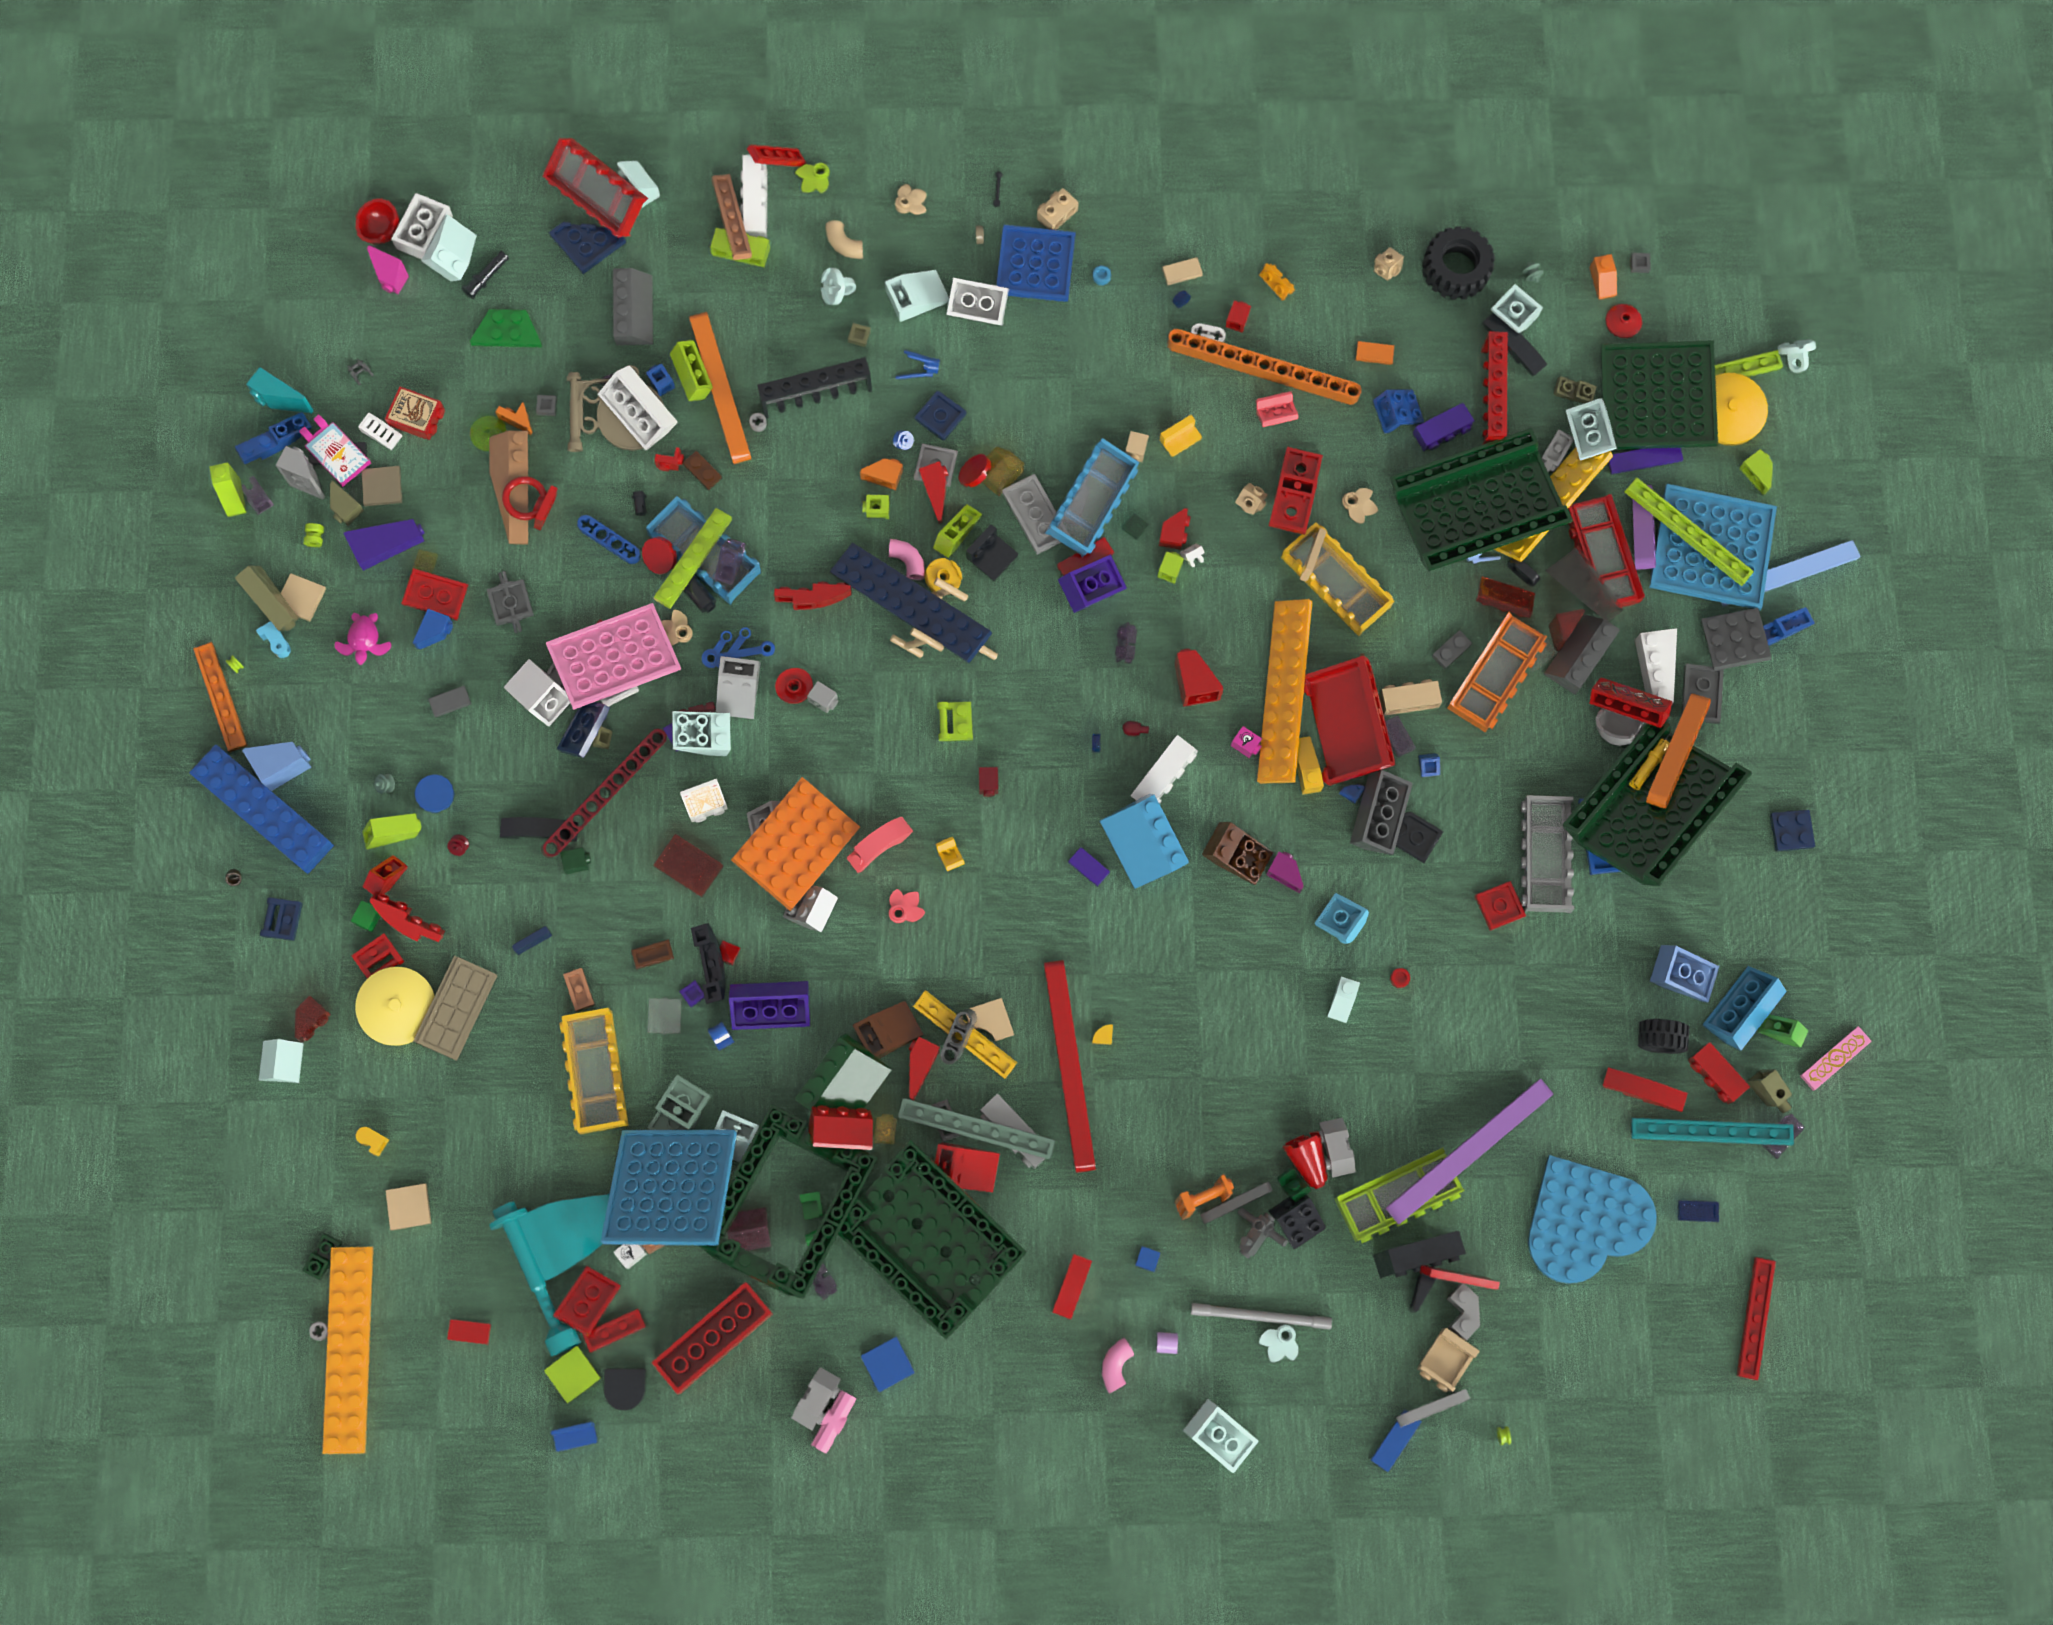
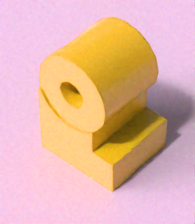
M362 1127L356 1133L357 1141L365 1146H371L368 1151L378 1157L389 1139L368 1127Z

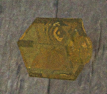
M882 1114L881 1117H877L875 1143L895 1144L897 1119L893 1118V1115Z

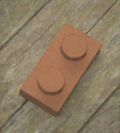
M579 968L563 974L575 1011L578 1012L594 1006L595 1004L583 969Z

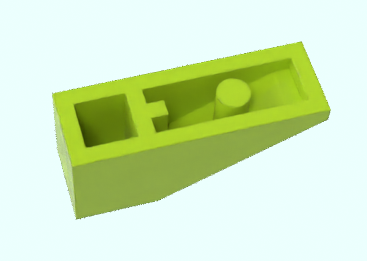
M967 504L938 533L933 548L949 558L981 518L982 513Z

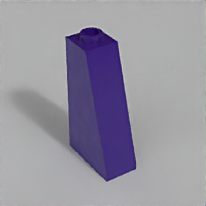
M410 519L346 531L343 534L358 564L364 571L424 542L422 535L425 532L420 523L416 525L415 521Z

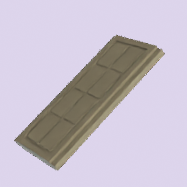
M454 955L413 1042L457 1061L497 978V974Z

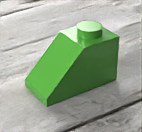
M1770 1014L1757 1030L1783 1044L1800 1048L1808 1033V1030L1798 1020Z

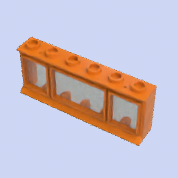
M1508 612L1447 709L1485 733L1488 728L1493 729L1498 721L1495 717L1498 713L1502 714L1508 706L1505 703L1508 697L1512 699L1518 689L1515 686L1518 682L1522 684L1526 678L1527 673L1525 671L1527 667L1532 668L1537 658L1534 656L1537 652L1541 653L1547 645L1544 642L1547 636H1544Z

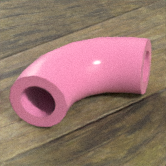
M890 539L889 558H897L904 562L907 578L912 580L924 579V560L918 550L908 542Z
M1125 1338L1116 1342L1108 1350L1103 1360L1102 1377L1108 1393H1112L1126 1384L1122 1375V1366L1127 1359L1134 1356V1353Z

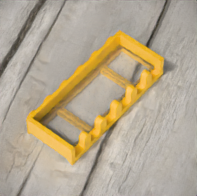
M1316 522L1306 530L1305 535H1300L1285 548L1281 556L1299 576H1301L1317 532L1320 528L1326 530ZM1326 530L1313 572L1306 583L1360 636L1364 630L1391 608L1394 600L1389 592L1384 591L1380 587L1376 579L1371 578L1362 565H1358L1354 561L1353 556L1349 552H1345L1341 548L1340 543L1336 539H1332L1328 535Z
M603 1008L562 1016L560 1030L562 1034L564 1033L565 1041H562L564 1053H567L568 1059L565 1061L566 1071L570 1073L568 1088L573 1094V1099L570 1100L571 1109L575 1111L576 1116L573 1119L574 1129L578 1130L580 1134L629 1126L612 1010Z

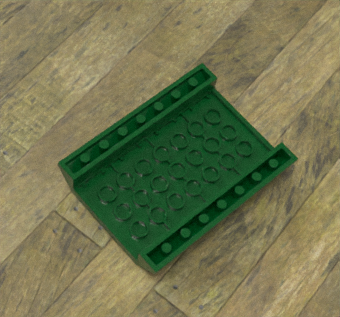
M1532 428L1509 435L1502 440H1495L1390 477L1401 514L1422 564L1428 571L1573 522L1567 505H1562L1539 454L1538 441Z
M1667 722L1661 728L1647 724L1562 824L1565 830L1581 847L1639 883L1651 886H1660L1752 775L1751 771L1737 763L1729 767L1693 746L1667 808L1663 809L1647 804L1648 793L1661 763L1657 764L1640 790L1633 789L1629 782L1636 775L1648 758V753L1653 751L1660 739L1671 742L1674 734L1671 733V724Z

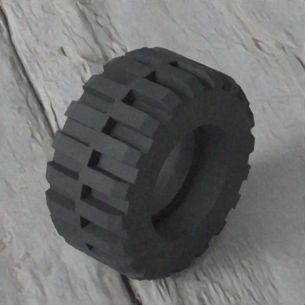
M1455 226L1454 229L1451 227L1445 228L1444 233L1440 231L1431 239L1422 261L1423 276L1427 277L1426 283L1429 286H1433L1432 290L1435 293L1440 292L1442 297L1450 296L1452 300H1456L1457 297L1464 300L1467 299L1468 295L1473 297L1477 292H1481L1484 289L1495 265V254L1492 253L1493 247L1491 244H1487L1489 240L1485 236L1482 238L1480 232L1477 230L1473 232L1469 227L1461 229V226ZM1452 252L1462 253L1472 261L1474 270L1466 274L1452 272L1445 266L1442 257Z

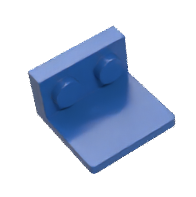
M1386 390L1373 400L1384 433H1390L1400 425L1424 423L1413 390Z

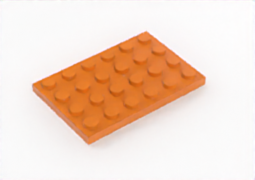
M801 777L734 855L731 861L791 911L859 830L860 826L806 779Z

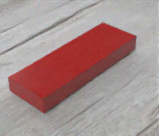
M1103 537L1094 543L1096 546L1090 554L1087 553L1081 557L1079 553H1076L1058 563L1057 568L1062 576L1106 556L1114 555V551L1106 538Z
M635 1309L593 1328L589 1336L583 1333L582 1335L591 1353L646 1328L640 1310Z

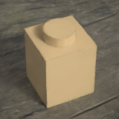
M1131 431L1125 453L1138 462H1143L1149 435Z

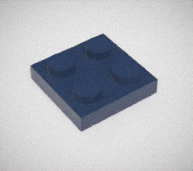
M937 390L915 416V421L945 441L965 417L967 411Z
M1810 810L1770 814L1776 851L1816 847Z

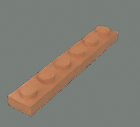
M730 174L712 176V184L733 260L751 258L752 253Z

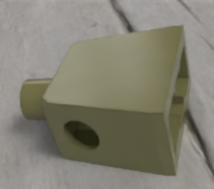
M1776 1069L1760 1070L1746 1081L1766 1106L1777 1107L1782 1114L1792 1108L1787 1101L1792 1093Z

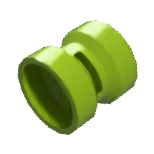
M316 523L305 524L306 536L304 537L303 544L310 547H321L323 544L321 535L324 533V526Z

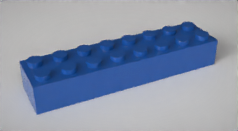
M215 745L189 772L307 874L334 847L326 837L219 746Z

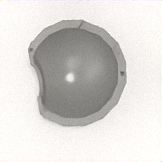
M1603 708L1598 711L1596 716V728L1600 736L1609 744L1616 746L1631 744L1644 725L1642 721Z

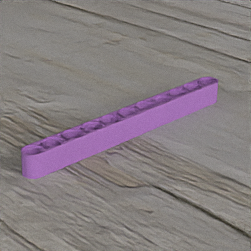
M1542 1079L1536 1081L1385 1209L1397 1224L1403 1222L1554 1093Z

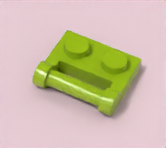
M938 702L937 709L939 710L940 717L939 741L973 740L971 702ZM947 710L953 711V733L951 734L948 733Z

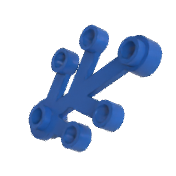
M744 627L740 630V635L729 651L720 653L726 642L732 640L731 632L723 631L721 639L716 646L702 654V662L708 668H719L721 656L741 659L740 657L757 654L771 656L775 652V646L772 642L765 641L761 646L739 650L744 641L751 636L750 629ZM743 630L749 631V635L747 637L742 636ZM725 633L730 634V638L728 640L723 639V635ZM769 645L771 647L770 652H765L764 646ZM709 655H714L715 660L713 662L708 661Z

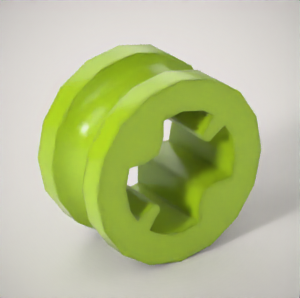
M233 655L230 660H226V663L236 673H238L240 668H244Z
M1504 1426V1429L1497 1427V1437L1500 1446L1504 1445V1443L1511 1444L1509 1427Z

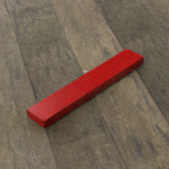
M1758 1257L1754 1258L1737 1369L1738 1377L1756 1381L1759 1379L1776 1261Z

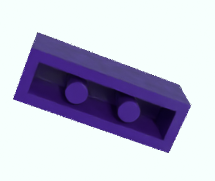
M1461 403L1416 426L1413 435L1424 452L1429 449L1432 451L1439 447L1440 443L1444 441L1450 442L1456 435L1469 432L1475 420L1465 404Z

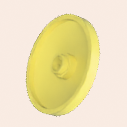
M403 967L385 968L371 975L361 986L356 998V1016L364 1032L375 1041L390 1046L406 1045L413 1042L435 994L428 981L419 973Z

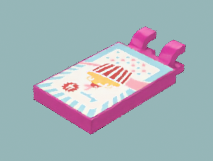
M317 415L313 420L321 428L312 435L304 426L299 432L308 442L305 445L306 449L343 487L371 462L334 422L328 425L320 415Z

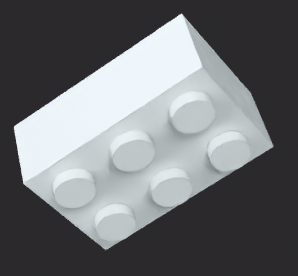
M416 193L392 237L395 248L422 259L445 215L453 217L449 206Z
M953 278L947 315L1002 325L1009 289Z

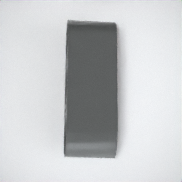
M964 1009L955 1017L940 1054L941 1060L945 1064H953L961 1058L977 1021V1014L974 1010ZM963 1014L970 1018L969 1023L964 1022ZM956 1032L962 1035V1041L956 1039ZM948 1050H952L955 1053V1058L949 1057Z

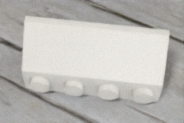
M630 365L616 371L598 393L601 399L645 450H648L668 434L677 423V420Z

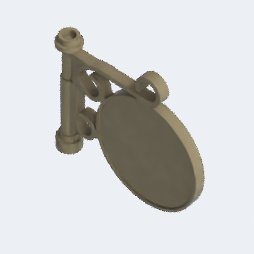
M630 365L631 368L639 376V370L637 369V367ZM568 373L566 380L570 381L571 396L568 451H583V443L580 439L581 430L585 434H593L598 428H600L603 436L612 445L620 449L630 451L644 449L599 395L595 400H590L584 395L587 388L591 385L607 383L609 379L581 381L579 373ZM648 386V388L654 393V395H655V396L660 400V402L664 405V403H663L661 397L658 395V393H657L654 389H652L651 387ZM591 387L593 391L600 392L597 387ZM583 399L590 404H597L599 402L597 409L598 422L592 417L584 418L585 421H592L594 423V427L591 430H586L583 427Z

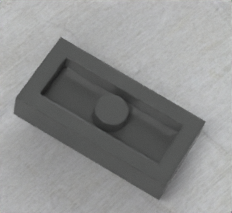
M1459 630L1432 657L1446 669L1473 643Z

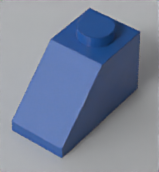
M427 609L413 640L415 647L422 649L444 640L453 628L450 617Z

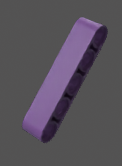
M1633 500L1636 570L1656 568L1654 516Z

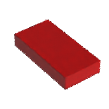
M450 1319L447 1340L488 1345L492 1324Z

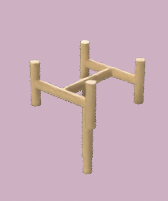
M938 577L935 579L934 584L942 589L931 593L940 599L943 596L952 594L964 602L967 600L968 595ZM912 628L910 631V635L915 637L912 641L906 642L894 634L890 638L891 642L919 658L924 654V651L917 648L919 646L928 644L940 652L945 647L940 642L915 628ZM985 645L979 650L981 654L993 660L998 656V653L987 648Z

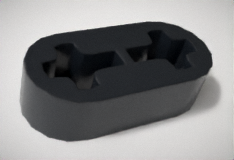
M1512 558L1507 563L1509 569L1527 585L1534 587L1540 581L1538 573L1524 561L1520 562Z

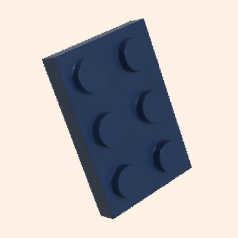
M593 702L578 708L557 750L584 758L594 738L597 736L603 721L606 719L610 707L606 704Z

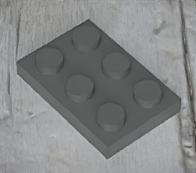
M1686 663L1684 666L1681 716L1690 695L1693 693L1711 699L1703 722L1713 724L1721 722L1724 669L1714 671L1711 666Z

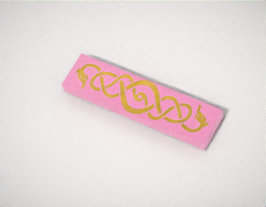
M1858 1026L1801 1074L1800 1077L1814 1091L1872 1041Z

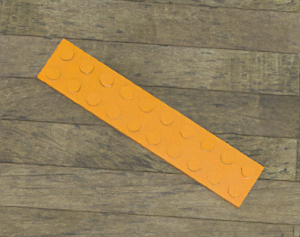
M1310 599L1275 601L1261 737L1262 747L1260 749L1257 782L1260 784L1295 783L1312 601Z
M373 1247L331 1248L323 1454L366 1453Z

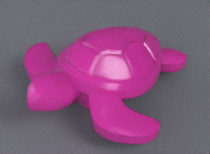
M353 613L351 617L354 623L351 625L347 635L349 644L337 641L334 645L335 649L345 656H349L356 651L355 660L359 665L366 661V651L369 650L376 656H381L391 649L390 642L376 644L379 638L378 630L374 624L378 620L377 613L370 614L369 617Z

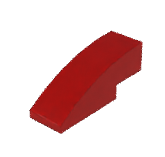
M1073 1254L1052 1313L1068 1319L1072 1318L1092 1264L1091 1260Z

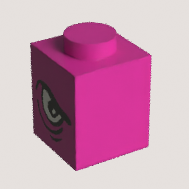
M1242 726L1233 739L1231 747L1250 759L1252 754L1257 755L1261 749L1260 742L1262 738Z

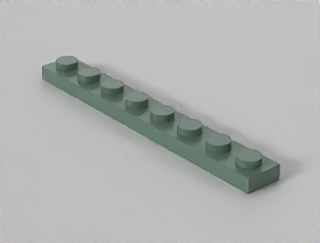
M903 1098L898 1115L902 1119L1046 1159H1051L1056 1141L907 1098Z

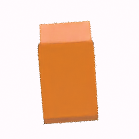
M523 402L516 413L508 407L503 408L499 406L497 408L496 414L498 419L522 431H528L530 435L533 431L528 413Z

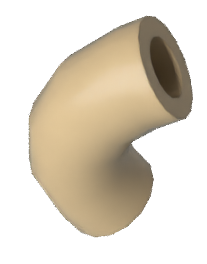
M827 222L826 234L828 242L834 250L845 257L863 259L862 240L848 238L844 233L842 222Z

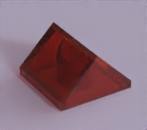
M1579 609L1555 615L1548 625L1555 651H1560L1585 610Z

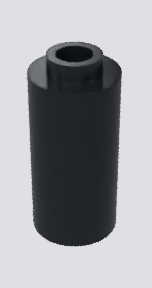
M694 575L683 591L702 613H709L716 607V599Z

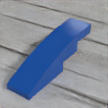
M1805 607L1775 619L1763 627L1768 645H1772L1815 623Z

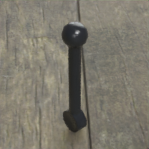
M1000 171L995 174L997 177L996 199L993 202L995 207H999L1001 204L999 193L1000 179L1003 174Z

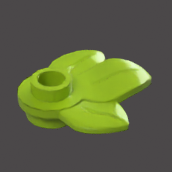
M817 163L814 166L806 164L795 172L797 176L803 178L802 192L810 193L817 189L820 193H823L829 186L828 177L830 172L828 166L824 163Z

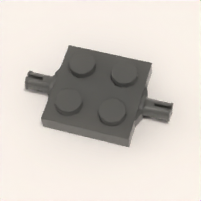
M503 571L498 573L501 584L487 589L491 608L497 626L512 623L514 633H518V631L520 633L522 629L519 621L534 616L524 580L508 581L506 572Z

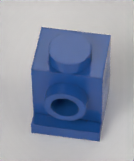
M662 363L658 366H652L646 372L648 380L660 397L675 388L672 378Z

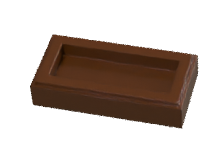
M669 939L631 950L636 969L674 959Z

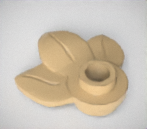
M908 184L899 188L897 192L898 197L895 200V207L898 212L903 214L911 212L915 215L926 212V208L922 205L926 199L925 191L920 189L912 190Z
M1360 488L1355 493L1348 492L1343 496L1342 504L1344 508L1348 510L1350 518L1357 523L1363 524L1365 516L1373 515L1378 511L1377 506L1370 500L1373 493L1370 489ZM1348 500H1353L1354 504H1349Z
M673 610L672 620L661 621L671 646L678 642L686 643L692 638V629L687 625V617L682 612ZM683 631L687 633L684 637L680 636V633Z

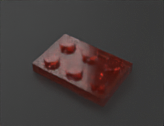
M1482 576L1479 582L1476 601L1483 605L1496 607L1501 611L1515 613L1520 617L1530 618L1533 612L1535 593Z
M677 834L674 835L653 865L701 898L724 867L723 864Z

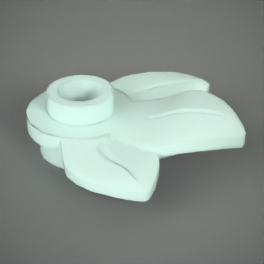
M1282 1325L1277 1330L1269 1329L1259 1339L1261 1345L1268 1346L1270 1362L1279 1361L1284 1356L1293 1361L1298 1354V1345L1295 1342L1296 1334L1289 1325ZM1282 1332H1288V1339L1282 1338Z

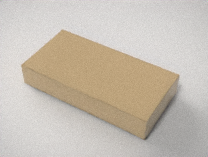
M1198 258L1162 267L1167 285L1201 277L1203 274Z

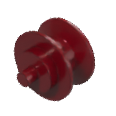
M456 834L448 842V850L453 855L461 856L469 848V841L465 836Z

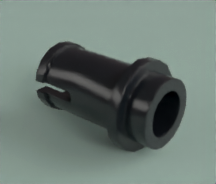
M644 491L633 492L631 498L634 500L635 515H646V494H644Z

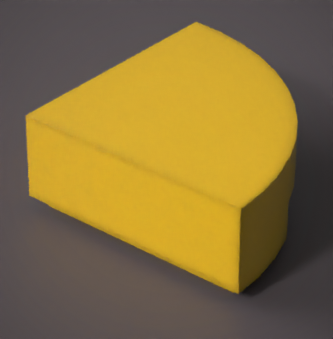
M1113 1024L1105 1025L1098 1029L1093 1037L1092 1044L1112 1045Z

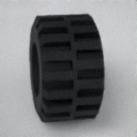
M1667 1019L1643 1020L1639 1022L1638 1047L1646 1051L1665 1054L1688 1051L1690 1026L1683 1022Z

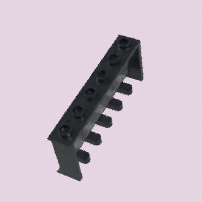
M866 357L757 385L766 419L769 418L767 404L776 402L778 411L783 413L786 410L783 400L794 398L796 407L802 408L803 400L801 396L812 393L814 402L819 404L821 402L819 391L830 389L832 398L837 399L839 397L837 386L844 384L848 385L850 394L854 395L857 392L855 382L865 379L868 392H872L871 374Z

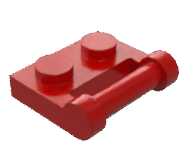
M385 933L352 955V958L367 979L382 969L395 967L405 962ZM392 954L393 959L373 973L370 972L369 969Z

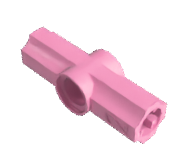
M841 1390L832 1408L826 1413L821 1423L822 1426L811 1444L812 1446L824 1453L829 1451L836 1435H839L847 1421L846 1417L856 1401L855 1397Z

